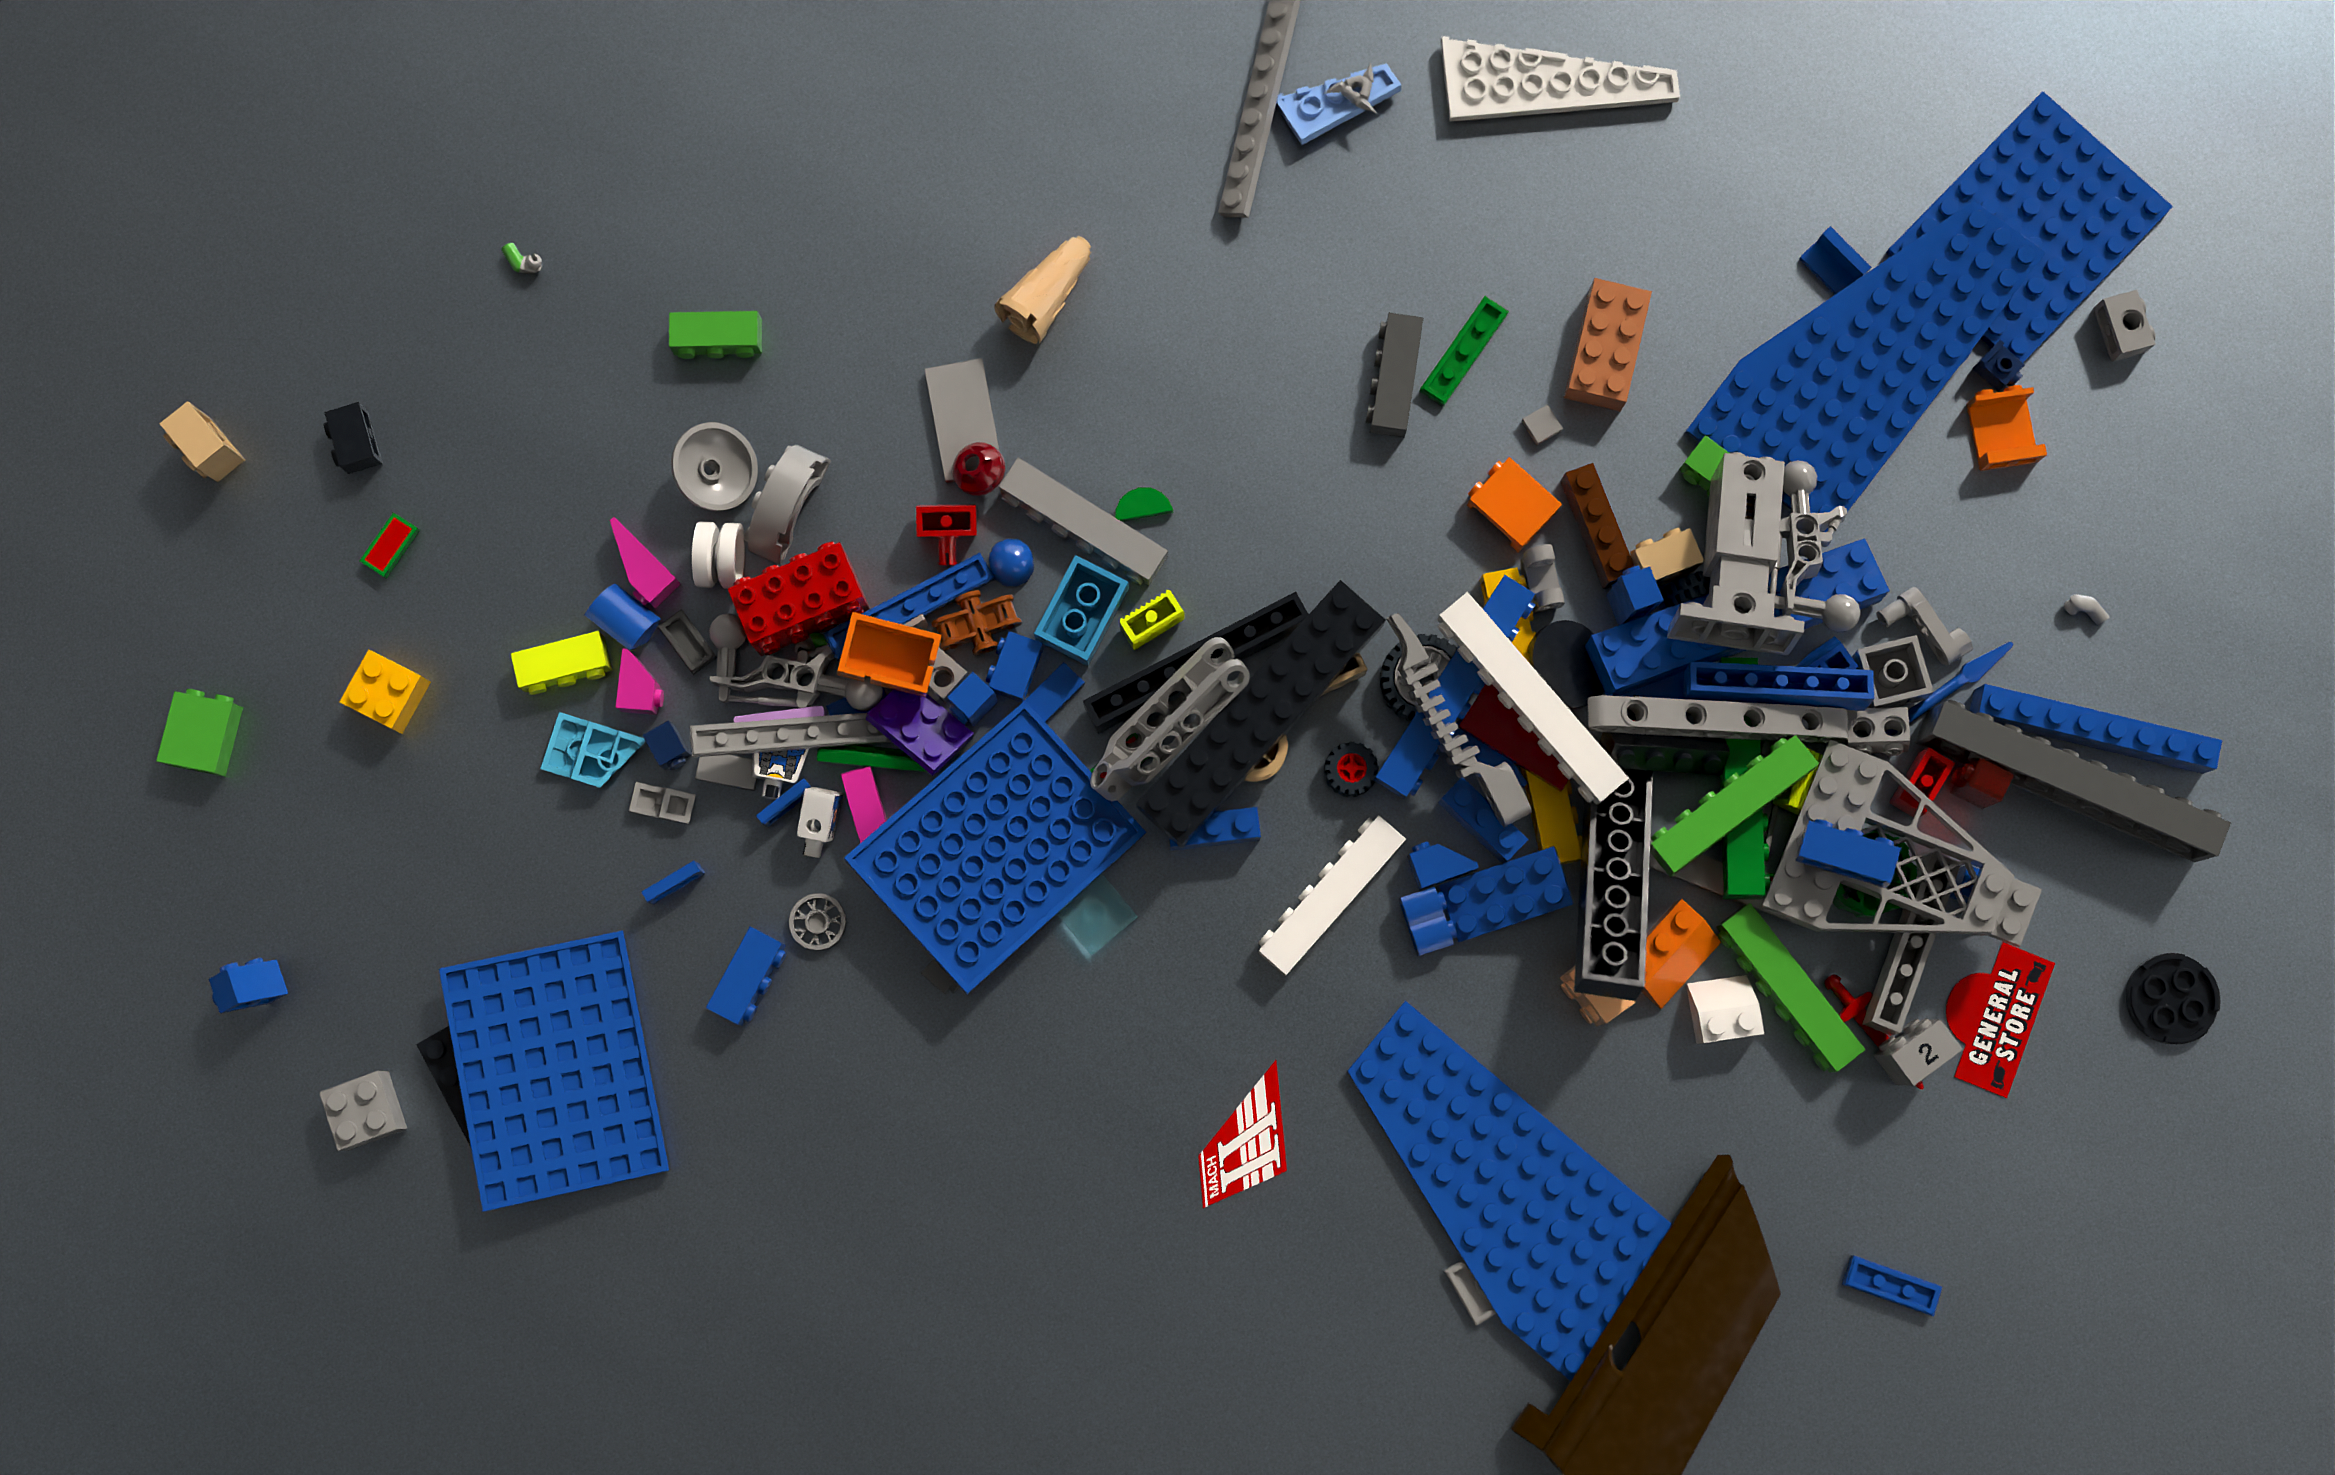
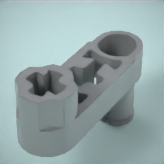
M1916 587L1903 592L1897 597L1896 601L1876 612L1878 620L1886 628L1908 615L1937 659L1945 666L1973 650L1971 639L1967 633L1960 628H1956L1949 633L1927 599Z

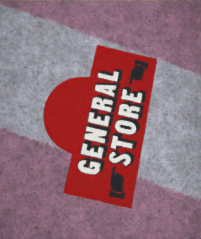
M2002 942L1991 974H1970L1962 978L1953 987L1946 1005L1947 1022L1952 1033L1966 1044L1954 1076L1955 1078L2008 1098L2055 966L2054 962Z

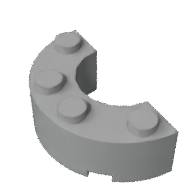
M793 445L785 449L783 456L776 466H769L764 478L766 484L763 491H758L752 501V508L755 511L751 524L744 535V541L747 542L749 552L782 565L794 540V526L801 507L811 490L816 486L819 487L831 462L830 459L799 445Z

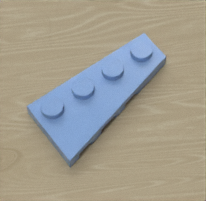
M1387 63L1372 67L1374 83L1372 82L1369 99L1367 100L1371 107L1401 91V83ZM1367 69L1351 73L1348 78L1359 75L1363 76ZM1333 78L1324 81L1323 85L1308 88V86L1296 89V93L1283 96V93L1278 94L1276 107L1301 145L1366 111L1355 106L1356 104L1345 98L1342 92L1325 93L1340 81L1345 82V79L1348 78L1341 80ZM1355 87L1352 90L1359 93L1362 88Z

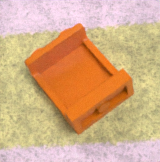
M1509 457L1504 463L1499 460L1489 470L1487 474L1491 477L1484 484L1479 481L1470 490L1468 495L1471 498L1467 506L1470 509L1475 507L1512 541L1510 546L1519 553L1558 512L1562 503Z

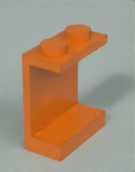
M2014 385L2005 388L2002 392L1996 393L1993 392V389L1981 390L1976 392L1975 396L1966 403L1980 471L2038 463L2047 456L2045 444L2036 445L2029 414L2027 399L2034 393L2033 387L2022 389V385Z

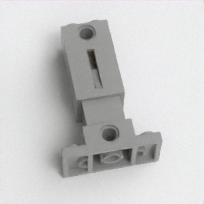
M1739 452L1724 453L1710 483L1703 576L1710 577L1709 595L1703 605L1696 602L1681 603L1668 626L1667 638L1788 656L1803 635L1805 621L1795 620L1791 616L1774 617L1775 594L1767 593L1769 574L1778 561L1785 462L1776 461L1772 457H1749Z

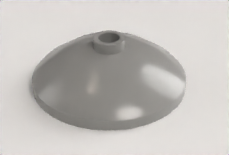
M716 422L696 425L679 438L672 452L671 470L675 484L682 495L697 507L709 511H725L734 508L744 502L755 487L758 476V464L754 450L740 432L728 425ZM705 466L711 469V475L705 473Z

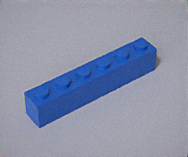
M1690 661L1683 673V699L1832 707L1865 711L1874 700L1873 670Z

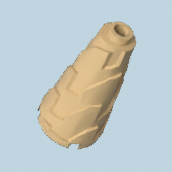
M1080 236L1072 237L1068 241L1065 240L1035 269L1030 270L1012 289L999 298L994 305V310L1002 322L1008 317L1012 323L1009 329L1013 333L1033 344H1037L1038 341L1040 344L1045 338L1049 327L1065 305V299L1091 259L1089 257L1091 255L1089 250L1091 246L1088 241Z

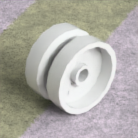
M698 522L696 524L692 543V574L696 587L712 588L719 579L721 586L727 589L734 586L733 583L736 580L743 578L745 569V534L741 523H725L720 533L714 522Z

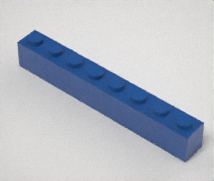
M1504 575L1483 607L1486 614L1511 643L1520 630L1515 627L1521 617L1526 620L1536 605L1531 602L1535 593ZM1458 650L1455 651L1438 678L1441 686L1430 691L1427 695L1431 698L1442 694L1445 701L1434 708L1436 711L1448 708L1451 716L1442 720L1444 725L1455 722L1456 718L1463 720L1472 706L1467 702L1473 692L1478 695L1485 685L1477 673L1480 669L1473 661L1470 663L1465 661ZM1416 712L1374 778V781L1403 799L1408 794L1412 796L1416 794L1423 783V780L1419 778L1425 768L1430 771L1439 758L1435 751L1441 743L1438 739H1433L1430 733L1433 729L1430 725H1425L1423 719L1426 717L1423 712Z
M1988 684L1974 689L1970 712L1972 713L1981 712L1988 714L1994 718L1993 722L2000 725L2010 724L2022 729L2024 732L2201 774L2216 770L2218 766L2222 740Z

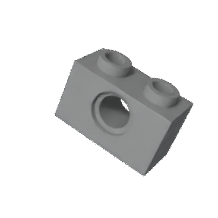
M2137 290L2104 298L2094 307L2111 362L2143 354L2156 345L2155 331L2149 325L2145 314V302L2139 297ZM2123 320L2131 325L2132 330L2125 328Z

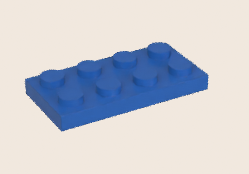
M1555 846L1439 885L1446 900L1450 919L1456 930L1458 943L1575 904Z

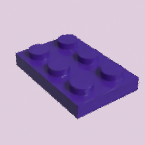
M893 690L866 715V720L932 776L973 739L974 735L970 729L928 694L925 698Z

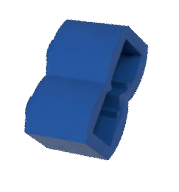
M1432 887L1398 899L1417 956L1454 945L1453 938H1456L1457 934L1452 920L1446 921L1443 910L1447 909V904L1442 891L1437 892L1436 888Z

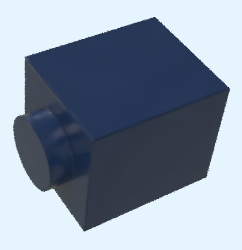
M669 720L643 734L657 763L664 770L668 768L675 770L686 763L685 759L691 756L675 725Z

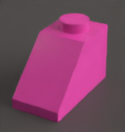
M622 649L616 708L623 713L657 715L658 707L663 706L664 691L660 690L658 682L630 650Z

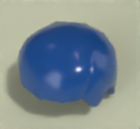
M1005 539L992 547L989 553V565L997 582L1007 587H1017L1029 580L1034 572V559L1029 546L1018 539Z

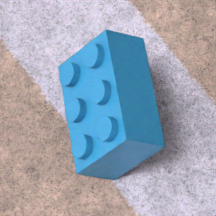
M1075 555L1034 632L1035 640L1089 667L1129 590V582Z

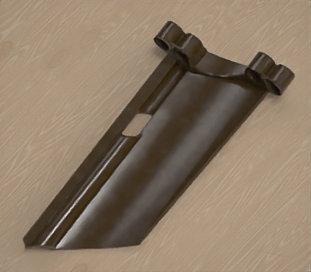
M1717 1155L1549 1416L1532 1404L1527 1403L1511 1427V1430L1542 1451L1563 1475H1682L1778 1301L1781 1292L1772 1261L1746 1189L1736 1176L1731 1155ZM1630 1322H1634L1640 1331L1641 1342L1623 1370L1620 1371L1613 1362L1612 1350Z

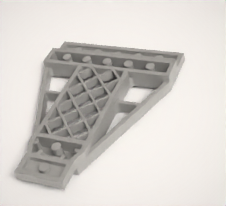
M1829 740L1762 907L1788 917L1791 922L1816 932L1969 934L1990 936L2015 947H2020L2042 889L2014 879V874L1889 762ZM1883 774H1888L1919 802L1910 826L1901 825L1871 812L1870 806ZM1923 808H1926L1972 851H1967L1919 832L1917 823ZM1815 819L1825 820L1833 824L1832 828L1845 831V828L1861 831L1863 824L1867 823L1872 825V827L1862 830L1861 832L1864 834L1877 830L1881 838L1887 839L1883 831L1885 830L1902 837L1893 841L1894 846L1906 841L1913 856L1901 862L1897 861L1895 870L1902 885L1887 890L1880 886L1795 861L1808 821L1814 822ZM1913 842L1928 847L1931 850L1918 854ZM1935 853L1942 869L1928 874L1921 858ZM1943 854L1961 861L1948 866ZM1915 861L1922 877L1907 882L1901 866ZM1965 864L1972 880L1957 886L1950 870ZM1972 865L1980 868L1978 875H1976ZM1945 873L1951 889L1937 894L1930 878ZM1925 881L1931 897L1917 902L1910 886ZM1840 883L1880 899L1871 924L1828 923L1826 921ZM1973 885L1968 901L1965 903L1960 889ZM1904 889L1908 898L1894 892ZM1954 892L1961 908L1946 914L1939 898ZM1934 900L1938 910L1924 904ZM1886 902H1889L1943 925L1879 924V919ZM1963 912L1961 919L1954 917V915Z

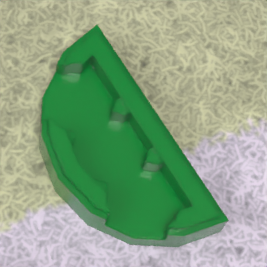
M1138 487L1128 491L1120 499L1116 507L1115 518L1121 522L1173 513V508L1169 499L1162 492L1151 487Z

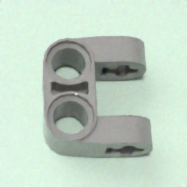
M1551 544L1527 549L1520 560L1521 574L1525 577L1527 589L1535 593L1531 602L1536 604L1532 610L1533 613L1562 608L1565 604L1562 588L1559 587L1554 564L1555 556Z

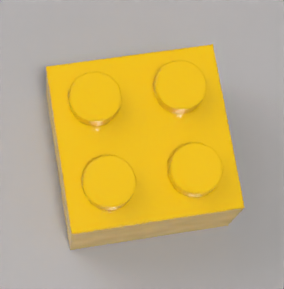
M368 649L339 702L403 734L431 681Z

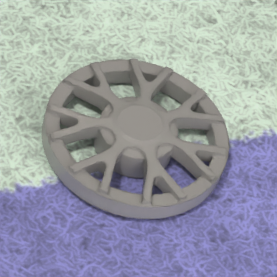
M819 893L810 894L800 899L794 905L789 917V928L793 938L803 947L810 950H825L835 945L843 936L846 928V915L840 903L831 896ZM818 898L826 900L823 911L816 910V899ZM813 899V904H810L808 901ZM829 901L833 903L831 906H828ZM805 902L812 909L807 916L799 910ZM836 906L840 914L830 919L827 912ZM797 912L800 914L799 917H795ZM805 919L806 927L795 929L794 920ZM830 923L841 925L838 934L828 930ZM808 930L814 933V937L809 944L802 940ZM802 931V934L798 936L797 932ZM826 932L829 942L820 945L818 934Z

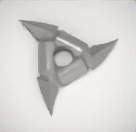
M1371 62L1363 76L1359 75L1345 79V82L1340 81L1325 93L1342 92L1345 98L1356 104L1355 106L1376 113L1367 101L1372 88V82L1374 83ZM1355 87L1362 88V90L1359 93L1353 91L1352 89Z

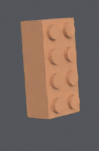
M1594 278L1589 288L1564 398L1621 412L1627 402L1652 291Z

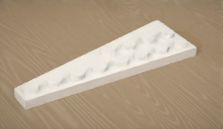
M1449 36L1441 37L1449 122L1678 102L1680 99L1677 70L1645 65L1642 68L1622 65L1623 62L1618 61L1608 63L1594 61V58L1591 57L1581 59L1567 57V54L1530 48L1520 50L1506 48L1503 44H1495L1493 46L1476 43V40L1468 39L1466 42L1449 39Z

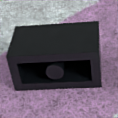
M360 402L324 412L327 422L323 426L328 439H332L334 450H331V455L337 467L351 474L383 464L368 410Z

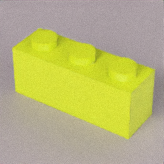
M599 631L511 653L518 688L524 692H529L530 695L544 693L547 691L546 687L557 684L558 687L571 686L576 684L577 679L585 677L588 680L599 679L605 676V672L612 671L605 636Z

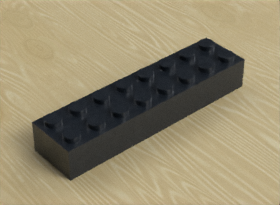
M1621 769L1629 779L1603 801L1596 805L1593 800L1589 803L1584 799L1574 992L1636 1001L1645 987L1653 771Z

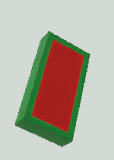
M393 512L359 561L387 579L420 529Z

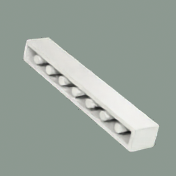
M1468 592L1439 615L1437 621L1440 624L1437 627L1448 640L1451 638L1455 640L1460 646L1457 649L1459 654L1468 663L1473 661L1480 669L1477 673L1482 681L1488 686L1492 684L1499 691L1497 697L1507 709L1512 707L1520 716L1517 718L1520 725L1527 732L1533 731L1540 739L1537 742L1540 748L1548 756L1551 754L1555 756L1560 762L1557 765L1559 770L1568 779L1574 778L1580 785L1578 788L1579 793L1586 801L1590 803L1593 800L1597 805L1629 779Z

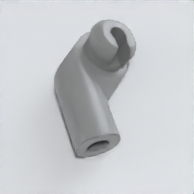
M2075 594L2070 596V600L2064 603V608L2070 615H2075L2079 611L2086 612L2097 626L2110 617L2100 604L2090 596Z

